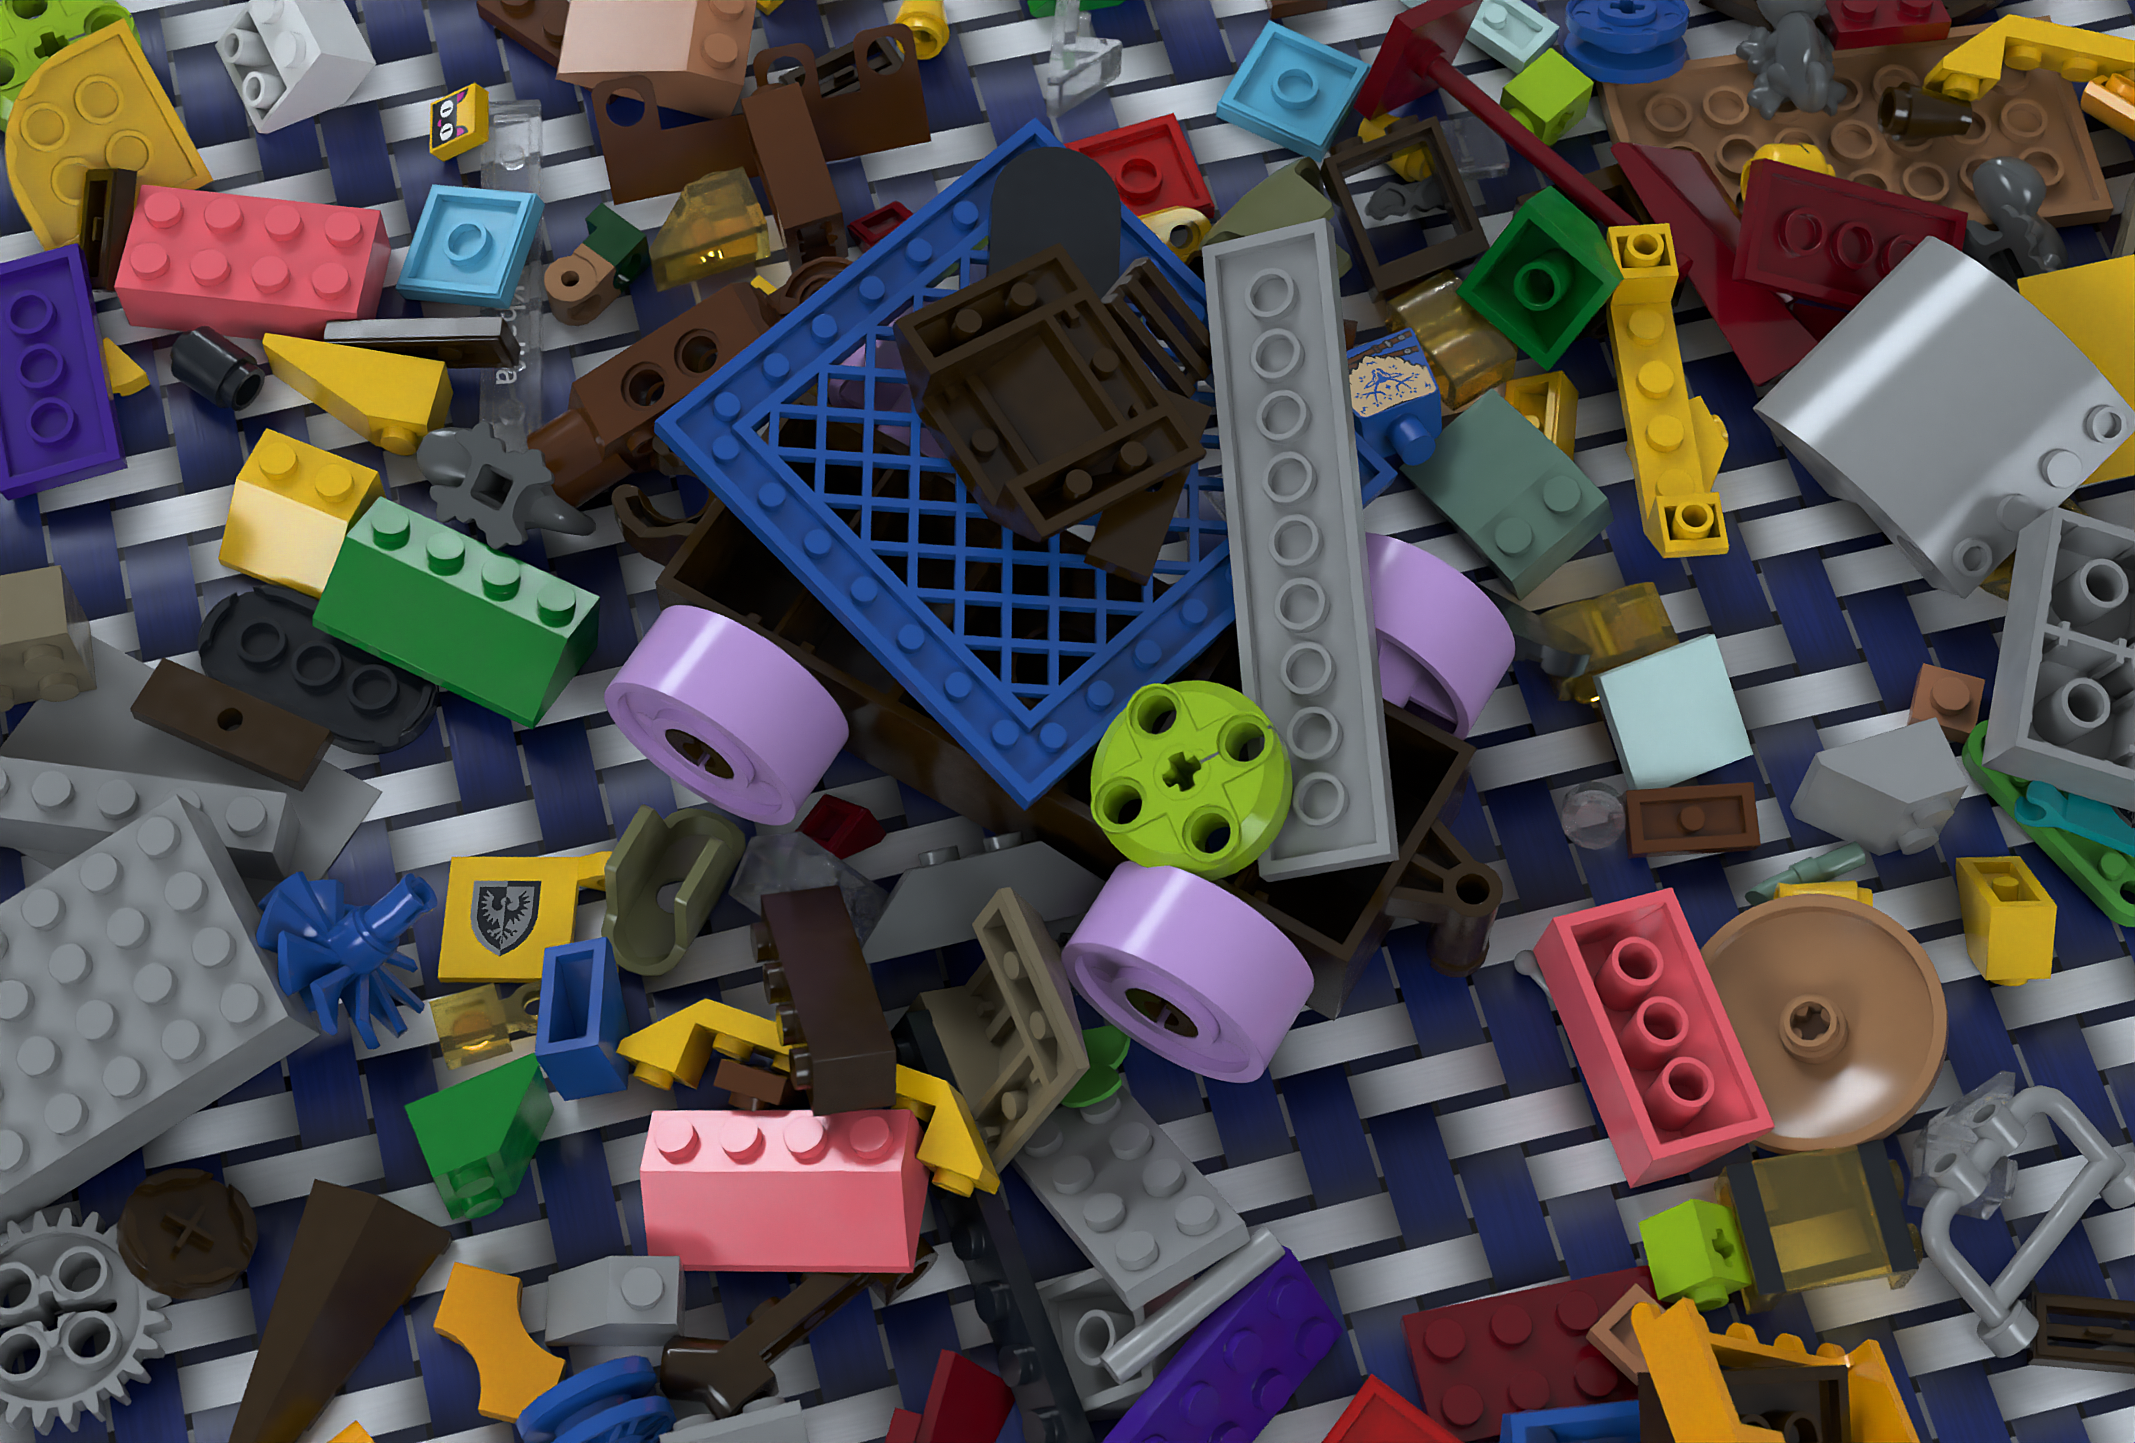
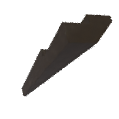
M314 1179L228 1443H295L304 1430L309 1432L375 1346L376 1336L401 1304L405 1306L417 1291L416 1284L439 1254L444 1255L450 1248L453 1240L451 1232L380 1196Z

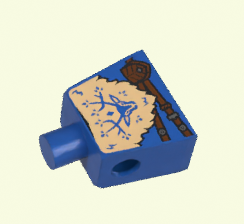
M1410 327L1347 350L1355 431L1382 458L1398 453L1403 462L1411 466L1419 465L1428 460L1436 447L1434 439L1442 432L1441 395L1438 384L1414 331Z

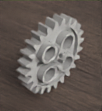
M70 1208L63 1209L57 1226H51L41 1210L35 1211L33 1229L26 1233L13 1220L7 1222L9 1241L2 1246L0 1245V1329L9 1327L12 1330L5 1332L0 1337V1415L6 1411V1423L15 1431H20L31 1415L34 1427L42 1435L49 1434L56 1416L61 1417L71 1432L78 1431L80 1412L87 1409L100 1422L105 1421L106 1409L104 1400L112 1396L120 1403L128 1406L131 1403V1399L124 1384L130 1378L149 1384L151 1377L141 1365L143 1358H164L166 1353L151 1336L152 1334L172 1330V1323L166 1315L154 1311L172 1302L170 1296L151 1290L130 1273L118 1251L116 1230L118 1222L105 1232V1222L97 1212L93 1211L81 1227H79L78 1219ZM89 1268L101 1269L97 1283L90 1289L83 1292L72 1291V1284L82 1271ZM20 1284H31V1292L21 1305L14 1308H3L4 1299L13 1287ZM112 1303H117V1308L113 1312L106 1314L100 1312L107 1309ZM64 1310L66 1314L58 1317V1328L49 1331L46 1327L54 1324L55 1313ZM97 1333H110L109 1344L101 1354L92 1358L81 1357V1349L91 1336ZM29 1349H40V1358L30 1371L24 1374H12V1365L22 1352Z

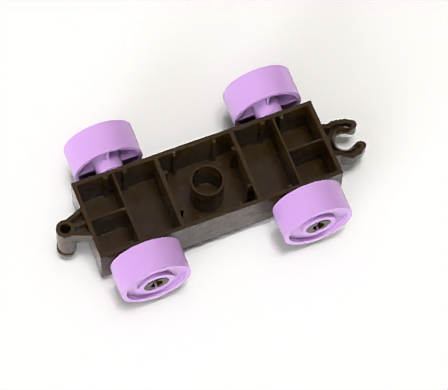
M923 302V307L933 302ZM912 306L894 321L912 313ZM894 321L888 326L893 327ZM876 340L875 368L904 370L896 341ZM865 344L841 365L865 367ZM830 380L828 393L831 405L827 403V407L864 408V381ZM875 382L874 410L910 413L911 392L909 385ZM805 392L792 404L817 406V397ZM779 418L778 447L815 449L816 420ZM827 421L826 450L862 452L863 424ZM874 425L873 453L909 456L910 427ZM769 426L761 435V438L767 443V445ZM921 428L920 457L947 458L928 429ZM657 435L654 436L652 446L655 464L665 476L686 474L700 480ZM784 461L814 491L815 463ZM825 464L824 493L861 496L862 467ZM873 468L872 497L908 499L909 470ZM920 471L919 500L955 502L956 473ZM623 484L613 491L612 505L615 520L625 541L644 557L665 566V569L655 581L661 614L607 687L604 694L605 704L610 716L627 739L659 769L696 795L732 814L762 824L784 825L791 822L840 750L844 749L997 835L1022 830L1024 842L1030 840L1044 842L1107 882L1062 951L1061 963L1065 967L1068 979L1079 994L1105 1019L1123 1033L1165 1059L1193 1072L1217 1080L1234 1083H1248L1257 1080L1263 1074L1304 1005L1335 1021L1396 917L1413 919L1430 928L1426 941V951L1431 961L1430 966L1438 973L1451 978L1466 977L1475 973L1484 964L1490 947L1489 936L1503 896L1502 881L1497 872L1488 865L1475 861L1449 829L1459 814L1477 751L1476 747L1463 740L1467 737L1510 666L1515 655V640L1503 614L1489 597L1466 576L1434 555L1404 541L1365 532L1399 860L1267 882L1259 876L1257 858L1250 865L1234 874L1217 880L1207 881L1173 866L1150 868L1140 866L1129 860L1111 843L1103 829L1093 818L1091 810V772L1097 748L1024 811L707 486L709 497L705 506L697 514L685 519H672L662 516L653 508L649 498L636 486ZM966 487V503L978 504ZM830 508L860 538L861 510ZM871 512L872 541L907 543L908 513ZM919 514L918 544L954 546L955 516ZM966 517V547L1001 549V525L985 518ZM1068 530L1060 533V553L1087 554L1090 542ZM1013 531V550L1048 552V539L1037 543ZM877 555L906 585L907 557ZM918 558L917 588L954 590V560ZM965 561V591L1001 593V563ZM1012 564V594L1048 596V566ZM1059 567V597L1095 599V569ZM1106 571V600L1141 602V584ZM1154 576L1153 603L1172 587ZM923 602L953 632V604ZM965 605L964 635L1000 637L1001 607ZM1012 608V638L1048 640V610ZM1059 611V641L1095 643V613ZM1106 614V644L1138 616ZM1236 624L1168 684L1181 681H1208L1222 684L1243 694ZM970 650L1000 680V651ZM1012 652L1011 683L1047 685V654ZM1059 655V685L1091 657ZM1017 697L1029 711L1043 700ZM1170 710L1159 715L1153 723L1152 734L1164 733L1170 729L1176 720L1177 712ZM1247 742L1244 744L1241 762L1249 761ZM1142 799L1131 800L1122 807L1118 816V824H1127L1137 818L1142 808ZM1207 839L1205 844V852L1213 853Z

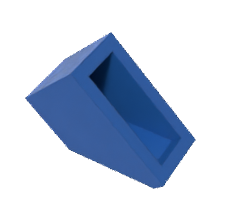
M606 936L545 948L535 1056L538 1063L564 1101L628 1090L630 1062L616 1053L621 1040L630 1036L631 1031L611 942Z

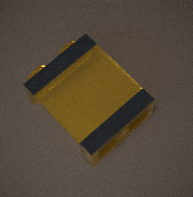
M1883 1139L1868 1141L1850 1147L1839 1148L1837 1146L1725 1165L1713 1186L1717 1203L1732 1209L1752 1285L1740 1289L1747 1315L1772 1311L1783 1295L1885 1277L1888 1278L1891 1290L1904 1288L1918 1271V1264L1922 1262L1923 1249L1919 1232L1913 1223H1906L1900 1199L1904 1196L1902 1172L1896 1160H1888Z

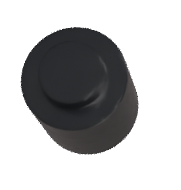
M201 326L195 330L184 332L175 341L171 349L172 375L219 408L230 407L235 411H241L257 398L263 387L265 373L257 367L255 357L209 326Z

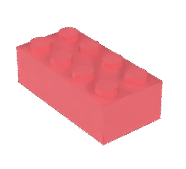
M142 184L114 288L130 326L184 332L195 330L201 326H209L222 336L263 340L265 333L325 342L323 338L327 320L376 319L391 254V246L380 210Z

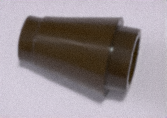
M1902 82L1898 87L1889 86L1884 90L1878 107V127L1882 134L1891 135L1895 141L1953 135L1963 136L1968 132L1971 125L1972 105L1969 100L1959 99L1908 82Z

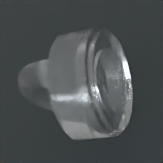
M1590 781L1577 785L1566 793L1563 798L1561 823L1564 833L1573 843L1583 848L1599 849L1611 845L1619 839L1625 829L1626 808L1622 796L1615 788L1602 782Z

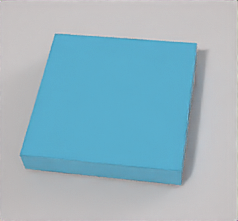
M1269 20L1219 100L1216 117L1303 156H1310L1313 160L1321 163L1352 111L1372 65Z
M432 184L395 289L404 299L509 309L545 206L544 202L536 193Z

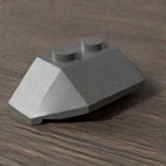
M1022 830L983 839L985 851L960 857L957 845L918 854L921 866L904 871L859 944L866 964L977 939L972 923L997 890L1011 887L1041 914L1044 923L1084 914L1089 911L1107 882L1042 841L1030 840L1024 842Z

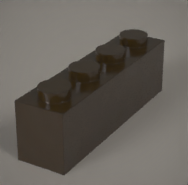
M839 885L760 895L761 922L750 924L752 953L755 963L766 962V964H763V984L768 1004L779 1003L776 1006L775 1015L780 1045L782 1047L792 1045V1048L789 1049V1067L794 1089L806 1090L813 1116L896 1105V1048Z

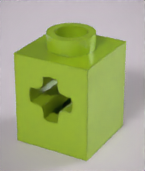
M1550 47L1503 87L1499 105L1550 147L1586 117L1594 82Z
M1692 1198L1638 1222L1658 1300L1677 1303L1681 1298L1685 1297L1694 1300L1698 1312H1706L1726 1305L1729 1302L1728 1294L1752 1285L1731 1207Z

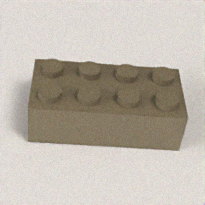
M61 565L0 575V713L10 710L16 704L37 701L39 699L50 702H62L76 697L79 692L97 689L90 623Z

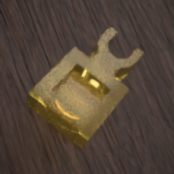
M542 980L525 984L519 987L511 997L499 1000L495 985L491 983L429 1001L448 1070L513 1052L509 1033L519 1030L527 1033H537L538 1015L527 1014L524 1010L530 1002L540 1000Z

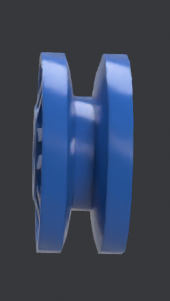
M1569 0L1565 8V23L1570 33H1568L1563 43V57L1588 78L1600 82L1638 84L1669 78L1682 70L1686 61L1687 45L1682 35L1685 34L1689 25L1690 10L1684 0Z
M634 1355L613 1359L593 1366L560 1382L529 1404L520 1413L515 1424L524 1443H657L660 1440L659 1435L668 1433L677 1419L667 1397H645L651 1392L658 1380L648 1357Z

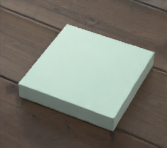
M1715 634L1701 635L1592 676L1629 790L1666 788L1753 755Z

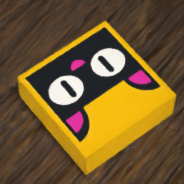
M477 83L470 84L430 104V153L441 161L445 162L489 141V92Z

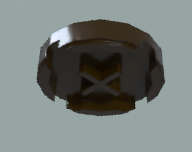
M170 1168L148 1176L127 1199L116 1226L118 1251L130 1273L151 1290L175 1299H206L228 1290L245 1273L258 1242L256 1215L245 1196L230 1183L228 1187H225L222 1183L212 1180L214 1174L198 1168Z

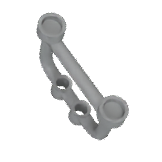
M2042 1085L2021 1090L2006 1105L1999 1099H1993L1981 1105L1968 1120L1969 1128L1979 1138L1967 1154L1960 1148L1946 1151L1933 1162L1928 1172L1929 1176L1940 1188L1933 1195L1923 1213L1921 1234L1924 1250L1933 1265L1981 1318L1977 1327V1335L1994 1355L1999 1358L2016 1354L2025 1348L2035 1337L2039 1328V1322L2017 1298L2099 1194L2113 1209H2121L2135 1202V1153L2128 1151L2118 1154L2070 1098L2058 1089ZM2042 1112L2051 1117L2088 1162L1989 1287L1954 1247L1949 1236L1950 1222L1961 1206L1971 1203L1983 1193L1988 1184V1180L1985 1177L2000 1157L2010 1154L2022 1144L2027 1135V1131L2024 1128L2025 1125L2035 1114Z

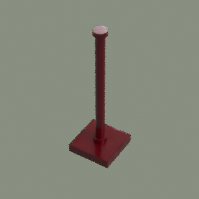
M1429 0L1395 15L1353 106L1365 118L1371 121L1442 87L1607 229L1608 227L1641 225L1452 65L1483 0ZM1683 252L1678 255L1675 254L1679 273L1676 285L1683 280L1693 265V260Z

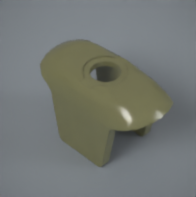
M1308 156L1298 159L1272 173L1246 193L1205 234L1198 250L1202 251L1203 246L1321 218H1326L1329 221L1334 217L1335 211L1332 203L1324 197V185L1316 162ZM1335 243L1340 279L1352 268L1353 264L1350 255Z
M645 804L640 806L604 868L607 909L601 928V936H607L611 942L615 962L627 971L644 976H662L677 966L714 911L746 849L745 834L733 822L720 814L693 808H685L671 813L663 820L655 809ZM682 881L684 883L674 900V913H668L661 909L657 903L660 889L669 882Z

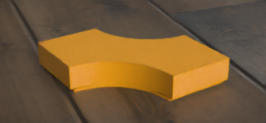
M454 1262L433 1327L440 1336L461 1345L476 1362L481 1380V1394L478 1405L480 1415L515 1424L520 1413L538 1396L564 1380L568 1365L565 1359L556 1357L539 1347L524 1329L520 1312L523 1294V1284L520 1278Z

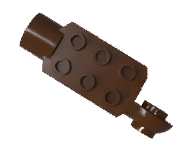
M820 257L804 263L788 278L785 285L769 295L759 287L755 288L749 282L730 283L574 381L571 385L567 411L526 437L529 450L539 449L545 454L546 468L555 476V482L551 486L556 495L574 508H578L631 474L648 473L653 469L658 470L652 446V440L656 435L654 433L655 420L853 262L843 257Z

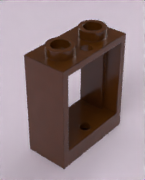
M799 82L786 86L781 83H772L756 89L751 96L740 100L750 148L792 274L804 263L820 257H849L842 209Z

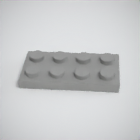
M1123 1085L1103 1101L1078 1108L1064 1105L1052 1112L1009 1162L1131 1312L1251 1241L1244 1220Z

